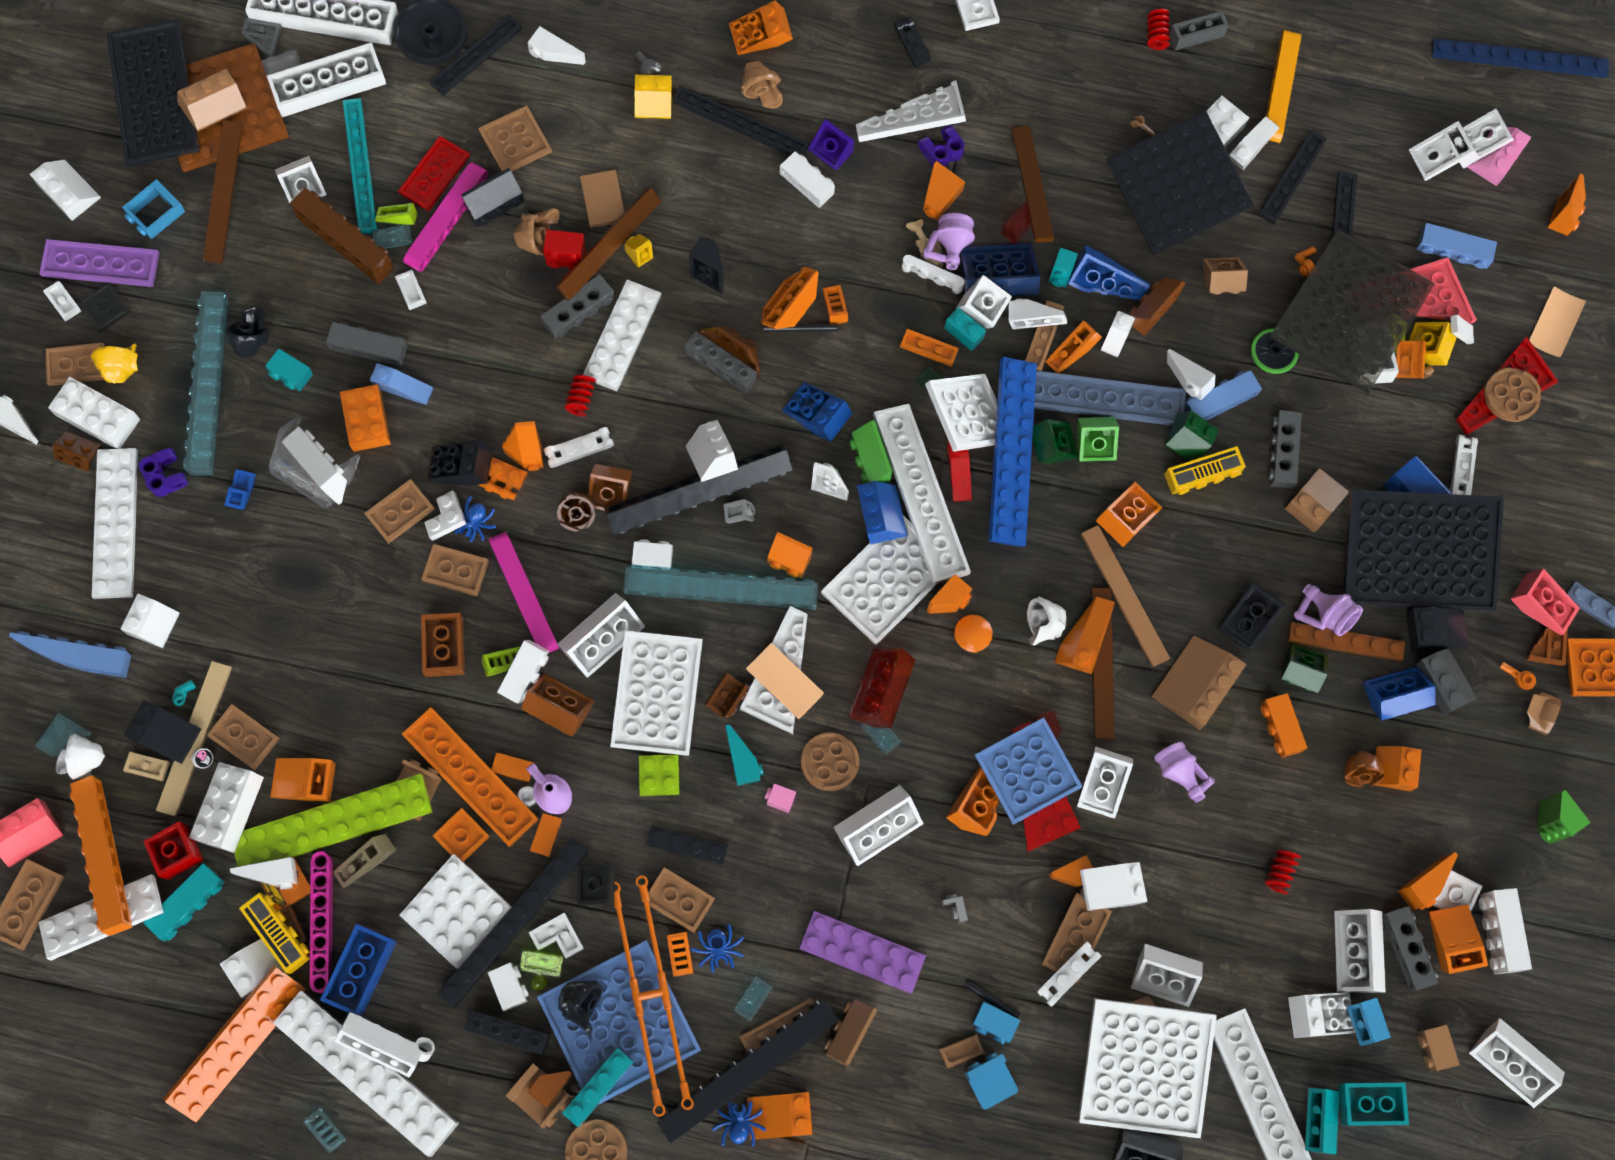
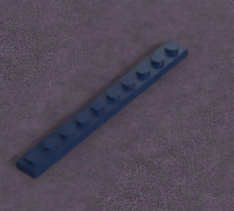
M1434 38L1432 41V58L1606 78L1609 75V59L1437 38Z

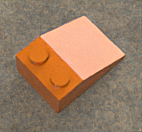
M1579 174L1558 198L1547 228L1566 236L1572 230L1576 231L1580 223L1578 218L1586 208L1584 206L1586 193L1583 174Z
M1134 482L1101 514L1096 522L1124 547L1163 507L1139 484Z
M1456 852L1441 857L1398 890L1412 910L1418 908L1423 910L1437 902L1435 898L1441 894L1458 856Z
M809 1092L747 1098L748 1104L750 1101L752 1102L750 1116L756 1114L759 1110L763 1111L758 1117L750 1120L766 1128V1131H762L760 1128L750 1125L753 1128L755 1140L813 1135Z

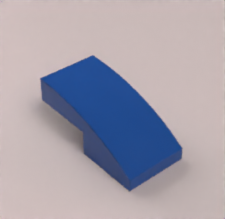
M236 469L232 486L228 488L224 506L244 510L249 500L256 474Z

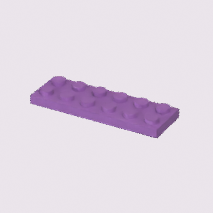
M46 239L39 274L42 277L153 287L160 253L154 249Z
M815 911L799 948L802 951L910 994L914 990L926 955Z

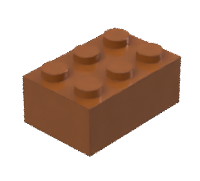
M461 613L421 615L422 672L425 677L465 675L464 621Z

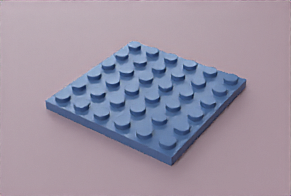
M646 940L629 949L635 979H637L640 992L660 988L655 956ZM625 952L537 997L581 1090L617 1048L634 1062L599 1104L650 1078L639 1020L636 1017L630 988V975ZM597 980L602 985L599 1003L589 1017V1022L592 1025L591 1034H587L577 1024L566 1020L562 1016L558 999L561 989L569 982ZM667 982L672 1005L671 1013L681 1061L700 1052L701 1049ZM661 996L642 1000L643 1019L655 1075L677 1064L666 1010H664Z

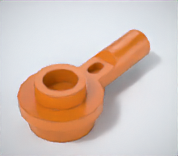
M1504 661L1500 664L1499 668L1514 677L1515 682L1521 689L1530 690L1535 686L1536 678L1531 672H1519Z

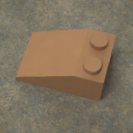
M1319 468L1285 510L1315 533L1349 491Z

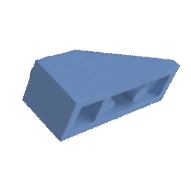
M378 363L370 379L372 385L378 384L379 389L425 405H427L433 391L432 386L396 369Z

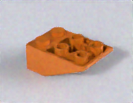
M775 0L729 23L738 55L778 47L793 39L785 10Z
M276 758L270 798L330 803L336 764L332 760Z
M1468 904L1429 912L1441 971L1452 974L1488 966L1485 948Z

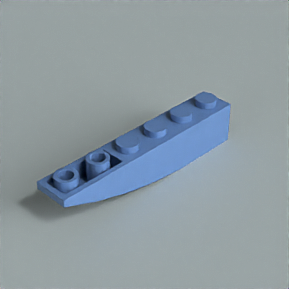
M18 631L17 634H9V637L31 651L62 665L91 673L122 678L127 677L132 655L125 648L115 646L114 649H110L106 645L99 643L91 646L87 645V642L80 640L72 643L68 642V639L56 637V640L42 634H37V637L30 636V633Z

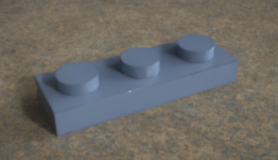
M1574 582L1566 594L1581 610L1614 630L1615 606L1581 584Z

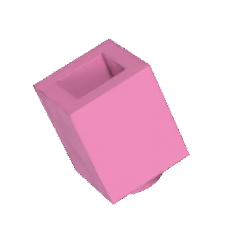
M774 784L773 788H768L765 796V799L768 800L767 805L789 813L796 796V791Z

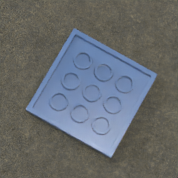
M1045 718L975 754L1012 825L1082 788L1079 779Z

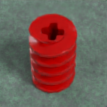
M1155 9L1147 15V44L1151 49L1164 50L1170 45L1168 43L1170 40L1168 36L1170 34V24L1168 23L1170 21L1168 17L1170 12L1167 9Z
M575 375L572 378L573 383L570 385L571 389L568 392L569 396L566 399L567 403L564 408L575 416L583 417L587 415L582 411L589 410V407L584 404L591 403V400L586 397H592L593 395L588 390H594L595 388L590 383H596V379L587 375Z
M1277 850L1275 852L1277 857L1273 858L1275 865L1270 866L1272 872L1268 873L1270 879L1265 880V884L1273 891L1287 895L1288 892L1284 888H1291V885L1286 881H1293L1294 878L1289 873H1296L1292 866H1298L1299 864L1294 859H1301V856L1291 851Z

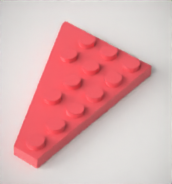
M1448 257L1352 287L1346 291L1353 308L1451 321V316L1458 315L1469 324L1477 320Z

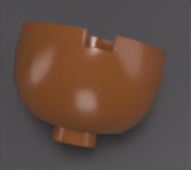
M1359 751L1346 760L1344 764V778L1346 783L1353 787H1364L1363 784L1370 783V786H1374L1384 779V768L1377 756L1365 751Z

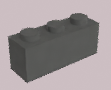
M1223 11L1173 24L1169 37L1176 51L1224 37L1229 25Z

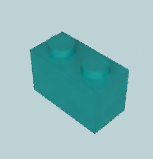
M1060 248L1048 282L1056 287L1066 288L1078 253Z
M959 307L946 319L944 326L945 330L971 351L984 339L986 333L982 326Z
M279 348L265 366L271 378L276 381L280 379L290 390L296 389L299 392L313 375L308 366Z

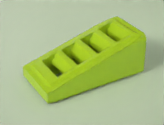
M413 203L384 206L378 208L375 220L376 222L415 225L418 214Z
M521 647L483 655L481 661L486 677L509 671L514 661L512 654L515 653L517 655ZM505 656H508L510 664L506 663ZM498 658H500L502 666L498 665ZM489 661L493 662V668L490 667Z

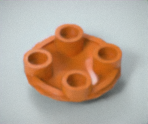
M968 615L958 621L955 627L954 638L961 648L972 653H978L990 644L993 631L985 618L979 615Z

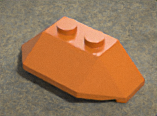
M802 267L799 272L784 280L763 307L761 323L773 329L795 327L816 299L817 270Z

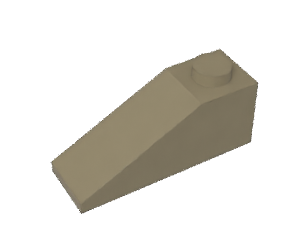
M386 834L372 837L335 869L333 874L341 886L346 888L382 863L396 851V848Z

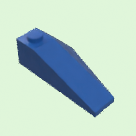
M1086 245L1077 258L1068 280L1069 285L1083 292L1090 293L1092 291L1102 295L1111 294L1134 300H1141L1151 286L1148 282L1109 257Z

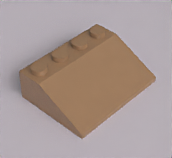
M1193 636L1151 697L1198 730H1201L1247 664L1231 653Z

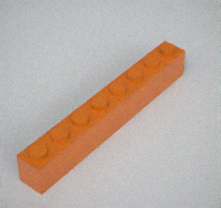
M92 775L71 783L70 797L75 806L73 813L78 821L79 827L77 832L82 840L81 851L86 860L85 870L90 879L88 886L94 898L92 906L97 913L98 920L96 925L100 932L111 936L132 928V922L102 781Z

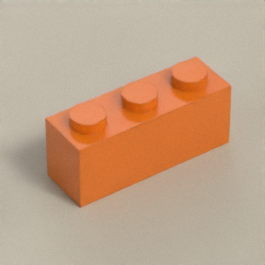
M1288 693L1263 701L1261 703V712L1267 718L1268 732L1271 736L1273 735L1275 741L1274 748L1276 753L1280 755V758L1306 750L1307 745Z

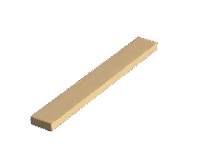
M211 662L189 723L202 730L184 762L180 764L174 761L156 811L177 817L195 769L191 761L192 754L195 750L203 747L232 667Z

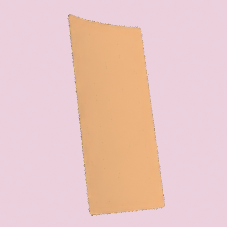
M1553 287L1529 339L1533 346L1551 355L1561 357L1586 300L1574 297Z
M772 643L746 668L798 719L824 694L818 686Z

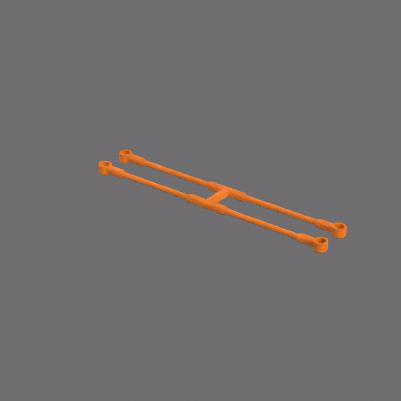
M643 875L636 878V885L639 887L641 900L646 911L660 988L645 992L639 991L637 979H635L621 910V887L617 882H614V885L618 886V890L614 892V908L617 911L630 975L629 982L636 1017L639 1020L652 1085L653 1113L655 1116L661 1117L665 1114L666 1108L662 1105L660 1091L657 1088L643 1019L642 1000L659 996L662 997L664 1010H666L683 1099L681 1106L685 1110H690L694 1106V1101L690 1097L688 1083L684 1076L671 1013L672 1005L665 972L662 969L649 906L648 879ZM640 879L646 880L644 885H639ZM685 1100L691 1101L690 1107L686 1108L684 1106ZM659 1106L663 1108L661 1114L656 1113V1108Z

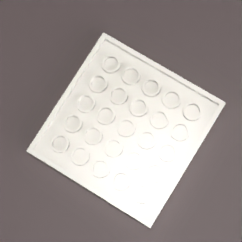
M1094 998L1078 1122L1201 1138L1217 1015Z

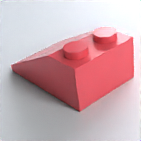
M1544 568L1527 573L1511 597V600L1523 613L1560 635H1564L1580 609Z

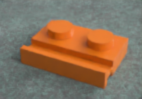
M1398 341L1396 361L1399 372L1395 378L1424 379L1426 341Z

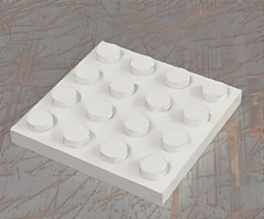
M986 374L931 380L925 384L953 452L995 445L997 400Z
M453 854L399 916L456 969H459L512 906L459 857Z

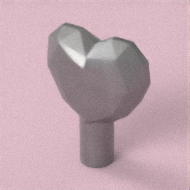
M641 51L636 53L635 56L641 62L639 65L641 75H652V73L661 71L662 66L660 63L647 59Z

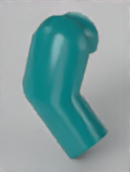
M192 679L175 688L172 697L174 705L182 706L186 700L187 692L196 688Z

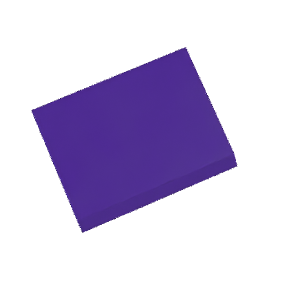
M825 119L808 150L833 169L838 170L853 153L854 139Z

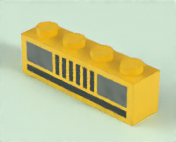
M1238 446L1168 468L1164 476L1172 495L1176 493L1182 495L1195 487L1196 489H1201L1210 482L1216 484L1229 476L1235 478L1242 474L1241 472L1246 466Z
M258 893L239 909L283 970L288 974H292L310 960L308 955L310 951L304 943L300 944L296 939L298 935L291 926L288 928L284 923L286 921L285 916L280 911L276 912L273 907L275 903L271 897Z

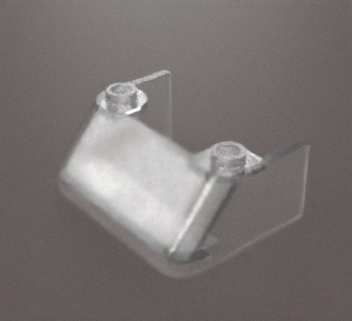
M297 416L279 428L269 463V470L273 476L321 507L329 508L335 501L316 484L282 443L299 426L301 418ZM358 454L344 464L339 465L344 471L342 475L347 480L346 487L354 477L360 458Z

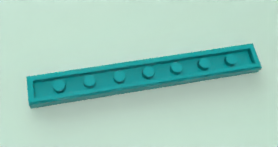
M361 98L343 100L357 224L362 234L376 233L378 228L375 220L376 212Z

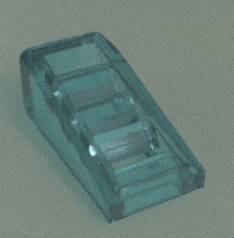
M321 1106L303 1121L329 1154L346 1141L344 1135ZM321 1115L322 1119L313 1125L311 1122ZM326 1122L328 1125L318 1132L317 1128ZM331 1128L333 1131L323 1138L322 1135ZM337 1135L339 1138L329 1145L327 1142Z

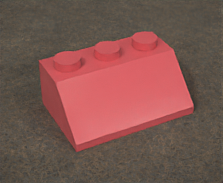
M37 798L0 820V858L8 867L15 865L64 836L45 801Z

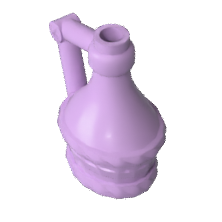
M947 213L939 218L938 230L932 232L924 249L923 257L925 259L931 258L945 262L947 269L956 270L960 263V252L975 239L972 229L974 221L965 214ZM937 240L945 247L947 256L932 251Z
M1308 584L1303 589L1305 598L1294 616L1297 621L1305 622L1321 630L1328 628L1333 630L1337 636H1342L1358 621L1363 609L1360 605H1356L1349 594L1328 595L1320 592V589L1315 585ZM1311 601L1316 604L1321 621L1304 614Z
M1177 742L1166 747L1154 757L1155 761L1160 764L1162 776L1184 786L1188 791L1189 797L1195 803L1206 797L1204 792L1215 782L1196 763V757L1191 755L1183 742ZM1195 773L1203 781L1201 785H1198L1195 778Z
M532 763L526 769L536 780L533 786V796L536 803L548 813H565L572 802V792L569 785L557 775H543L537 766Z

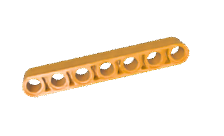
M1283 30L1280 38L1266 117L1280 127L1269 140L1277 143L1281 142L1301 41L1300 33Z

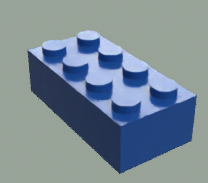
M356 924L320 1001L362 1017L397 942Z

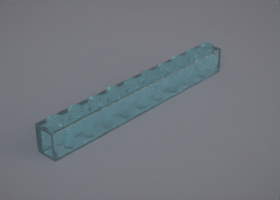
M201 291V298H198L197 301L199 315L196 316V326L198 331L194 335L196 351H193V361L195 365L191 370L193 386H190L189 390L190 397L192 398L191 404L188 405L190 420L186 424L188 440H185L187 454L186 458L183 459V468L192 476H213L228 298L224 292Z
M631 565V567H626L624 593L629 595L785 608L792 606L797 609L816 610L818 583H814L813 580L809 579L800 582L795 581L793 578L776 580L772 576H766L764 579L757 578L755 575L740 577L735 573L719 575L718 572L710 571L704 574L697 570L681 572L680 569L676 568L661 570L660 567H650V569H645L639 565Z

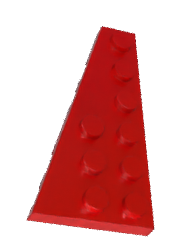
M1528 337L1520 343L1498 369L1510 367L1521 371L1525 370L1536 379L1541 392L1559 382ZM1485 386L1456 419L1465 435L1497 418L1486 404L1484 398Z
M1029 721L1016 728H1013L1012 734L1031 725V722ZM1066 796L1023 819L1026 850L1029 852L1081 828Z

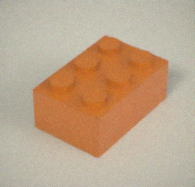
M378 384L340 392L349 445L353 452L391 445L382 393Z

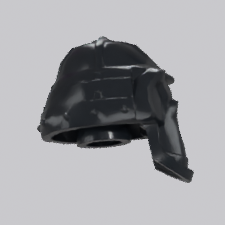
M256 305L250 306L242 312L243 322L232 323L224 331L235 354L240 358L254 357L258 348L268 341L270 331L263 327L265 312L262 307Z
M597 980L573 981L567 983L561 989L558 1002L562 1016L566 1020L577 1024L587 1034L592 1033L589 1017L599 1003L602 985Z

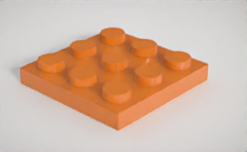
M1568 638L1566 655L1570 695L1615 696V639Z

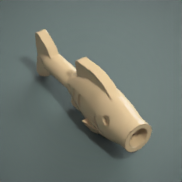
M923 219L907 223L906 227L911 231H915L919 238L915 244L919 248L920 256L926 262L942 268V262L923 257L924 249L929 241L921 229ZM936 241L932 251L941 254V245Z

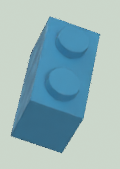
M1377 998L1347 1006L1360 1046L1391 1038Z
M982 1002L971 1025L975 1027L974 1030L982 1035L988 1033L994 1036V1041L1004 1045L1005 1042H1011L1020 1020L986 1002Z

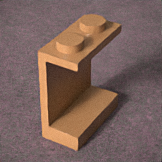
M412 759L409 762L403 760L402 764L404 767L397 781L422 774L429 800L431 801L442 780L437 776L438 772L429 767L425 770L420 767V763ZM422 816L415 817L414 820L420 822Z
M533 1063L506 1094V1097L516 1103L542 1129H545L546 1126L550 1128L558 1119L555 1117L560 1110L564 1111L571 1103L569 1099L572 1096L562 1089L549 1108H546L527 1093L529 1091L527 1086L534 1077L538 1078L540 1075H546L543 1070Z

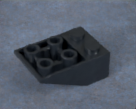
M480 439L432 446L427 481L469 486L487 484L492 449Z

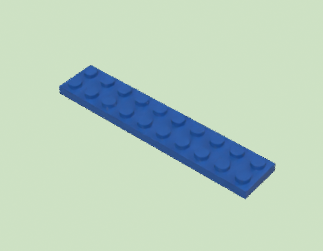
M1007 357L1000 358L988 542L1024 547L1026 546L1037 364Z

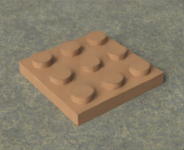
M524 106L478 128L501 172L507 168H510L512 172L552 153L550 145L528 106Z

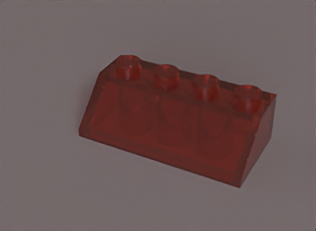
M903 648L873 649L848 717L875 728H891L916 660Z

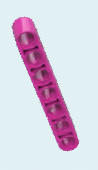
M473 162L468 164L405 254L403 260L405 264L419 272L425 269L465 211L461 194L486 181L488 177L486 169Z
M506 531L489 538L491 547L534 642L549 650L548 653L559 649Z
M319 851L313 854L311 858L310 987L313 991L323 994L332 976L333 860L325 852ZM321 857H326L325 865L319 867L318 860ZM325 877V885L319 887L317 884L319 878ZM325 897V905L318 907L317 902L319 898ZM325 917L326 924L319 928L317 926L318 919ZM324 937L326 940L325 945L322 948H318L317 941ZM320 958H324L326 961L325 966L319 969L317 961ZM324 978L326 982L324 988L318 989V980Z

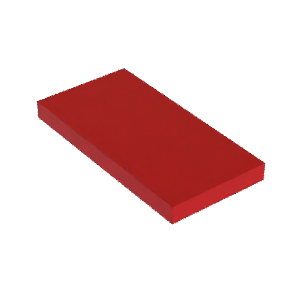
M439 136L400 187L398 193L429 212L471 157L470 153Z

